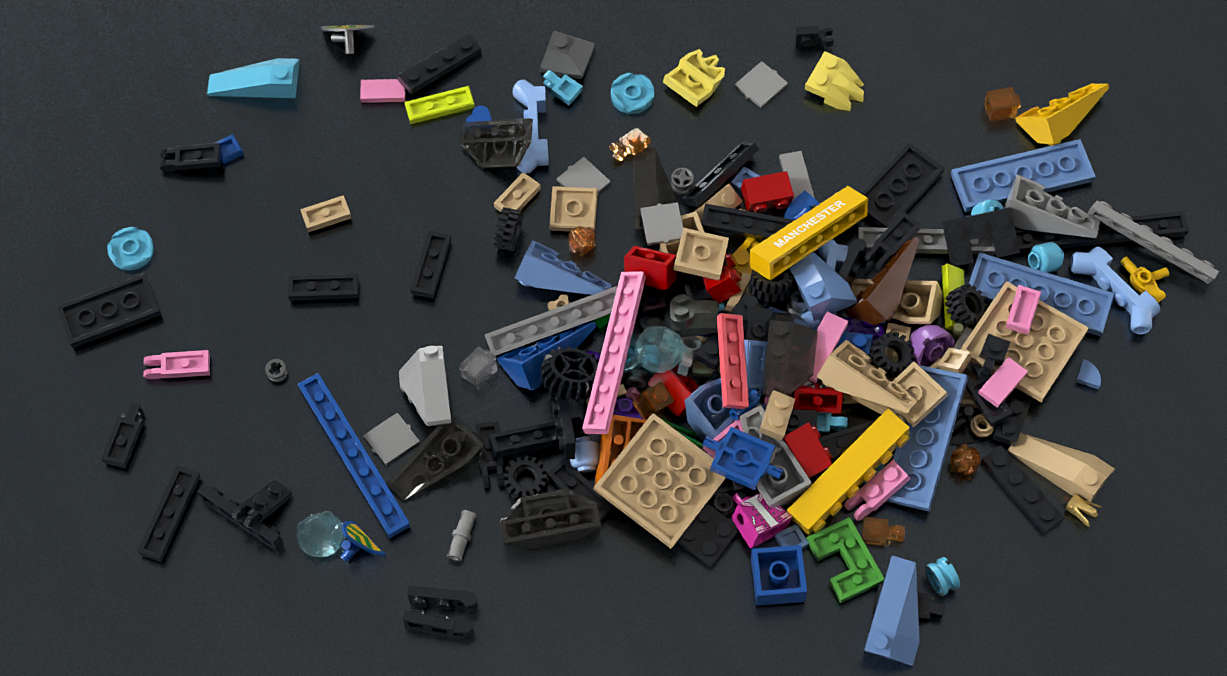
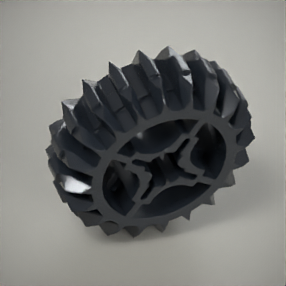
M569 345L565 349L560 346L557 350L551 349V352L546 354L540 368L541 381L544 382V388L549 389L550 394L556 393L558 399L561 397L566 398L567 402L569 399H574L578 402L580 398L586 401L591 395L600 359H595L594 353L588 354L587 349L579 350L578 346L575 349L570 348Z

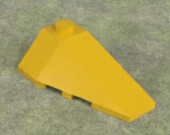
M1089 84L1068 93L1069 97L1049 101L1050 106L1040 109L1037 106L1015 118L1016 122L1037 143L1048 144V146L1061 143L1063 138L1070 135L1109 89L1108 84Z

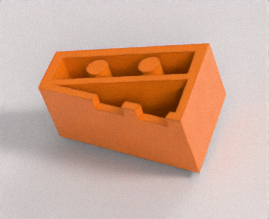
M619 415L612 416L608 434H601L599 462L596 470L595 485L647 420Z

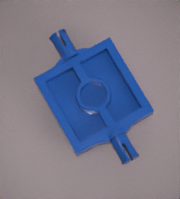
M730 427L726 437L720 442L708 436L703 442V446L716 451L710 471L753 490L756 489L760 479L766 473L779 479L783 472V469L770 464V458L775 450L774 445L733 427Z

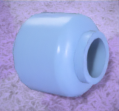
M588 436L576 438L575 459H570V464L579 473L596 471L599 462V443L591 441Z

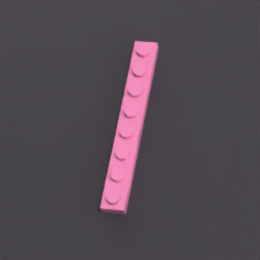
M643 271L621 272L582 427L585 434H608L646 279Z

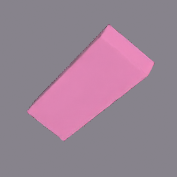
M826 312L795 369L797 375L817 383L819 378L816 376L828 356L835 350L848 325L847 320Z

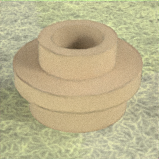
M983 414L976 415L970 423L971 431L978 437L990 436L995 427L989 425ZM983 424L986 426V429H981L978 425Z

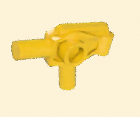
M1127 256L1120 261L1123 267L1131 274L1129 283L1140 295L1147 291L1158 303L1166 298V294L1158 288L1156 280L1169 276V271L1166 267L1150 272L1145 267L1137 268Z

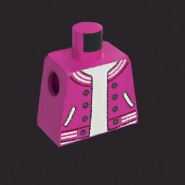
M741 489L732 498L737 504L732 520L751 549L786 529L792 518L781 506L769 507L761 493L750 497L744 489Z

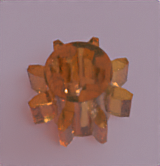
M577 226L568 235L570 238L568 239V246L574 253L579 251L582 254H586L595 247L596 234L590 227L585 229L582 226Z
M963 444L956 447V450L953 451L950 457V461L955 471L968 475L975 473V469L981 463V457L976 448Z

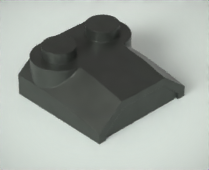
M685 294L675 296L670 302L673 339L718 333V301L693 300L692 297Z

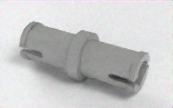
M462 510L457 528L452 533L453 540L447 553L448 558L462 561L467 542L472 537L470 533L477 517L475 513Z

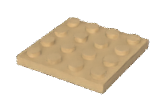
M1006 281L960 350L969 352L972 358L970 361L982 368L985 359L979 356L988 333L1010 341L1011 343L1003 363L1009 357L1028 371L1027 375L1015 388L1042 402L1089 328L1041 300L1038 302L1028 335L1005 328L1018 288ZM995 363L991 374H994L1001 365Z
M652 413L597 482L593 490L672 549L726 477L710 471V466L714 460L711 456Z

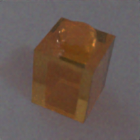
M1013 87L988 91L985 96L984 106L990 122L1016 117L1021 102L1019 95H1015Z
M659 382L643 391L632 403L642 418L648 420L652 413L658 415L674 402V399L663 383Z

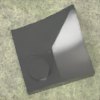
M553 31L540 66V72L547 73L550 70L559 77H563L566 74L570 78L582 79L593 54L595 43Z

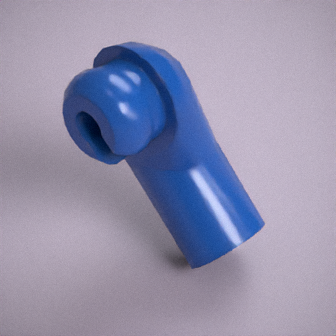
M756 389L748 390L749 407L746 409L733 408L729 411L733 420L740 419L741 415L752 410L760 402V395Z

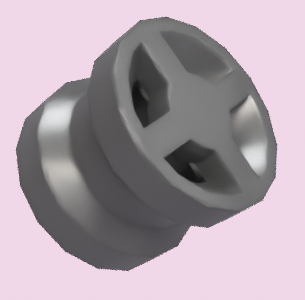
M678 168L673 171L671 175V189L676 195L685 196L693 188L694 175L692 171L687 168Z
M799 290L791 294L790 301L785 308L788 315L796 320H801L802 314L808 311Z

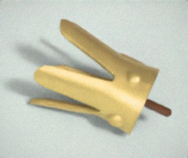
M1077 494L1071 500L1064 497V499L1069 501L1065 510L1077 516L1087 527H1090L1089 521L1080 511L1092 517H1097V510L1090 505L1102 508V506L1083 500Z

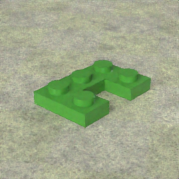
M850 517L806 537L817 561L839 551L848 566V571L829 580L840 603L878 586L879 583H884L885 579Z

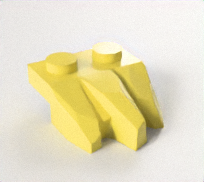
M700 49L690 52L680 59L678 67L665 75L663 80L664 84L696 107L713 94L725 73V68L716 67L719 61L716 55L703 58V53Z
M824 52L806 82L805 90L825 98V104L847 111L851 110V102L849 100L863 102L864 91L859 88L864 84L845 60Z

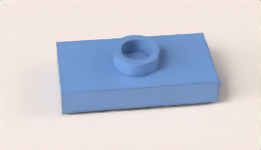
M744 340L747 388L764 389L768 342Z

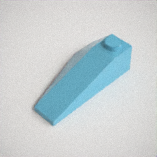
M277 58L211 74L207 95L295 98L300 59Z

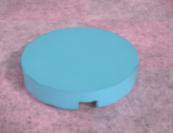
M626 73L619 76L613 82L611 100L614 106L621 112L638 114L647 110L652 105L654 86L645 75Z
M137 227L123 228L112 236L110 243H108V255L113 264L118 268L129 271L136 270L145 266L151 260L154 253V243L145 230H140Z

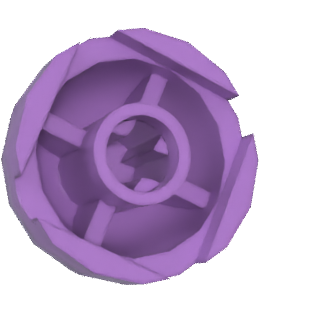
M937 325L920 327L909 338L912 342L909 347H914L915 350L911 354H916L913 361L918 366H930L938 358H942L947 349L953 348L955 344L954 338L951 337L950 333Z

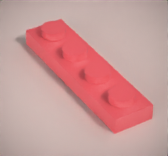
M721 313L717 316L723 408L746 409L749 407L743 317L742 315Z

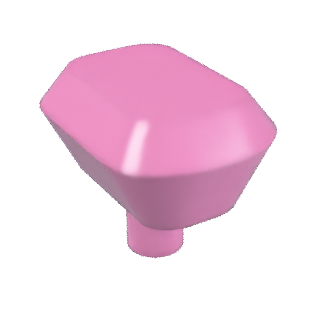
M636 387L626 390L625 395L631 401L638 404L643 400V396Z

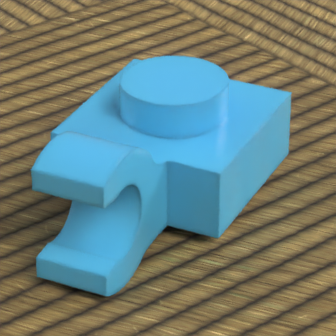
M548 70L543 76L546 79L543 83L547 87L552 88L551 94L567 105H570L582 92L583 86L566 74L559 78L552 71Z
M817 412V430L821 435H829L830 429L836 432L847 429L848 418L832 417V413Z

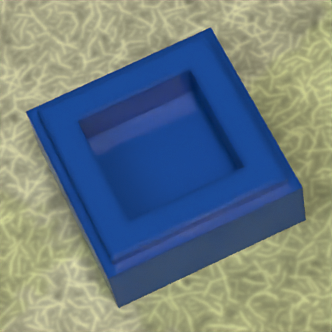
M233 134L215 142L220 143L222 146L221 160L223 164L244 155Z

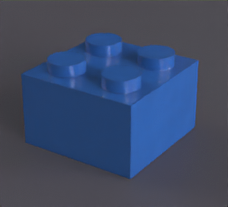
M801 545L752 549L751 566L756 606L806 601L807 586Z

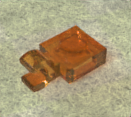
M635 128L620 138V143H613L609 149L615 153L612 157L616 161H621L629 153L636 155L649 146L651 141L646 134Z
M864 517L862 540L867 544L886 546V539L904 541L905 526L894 525L889 527V520Z

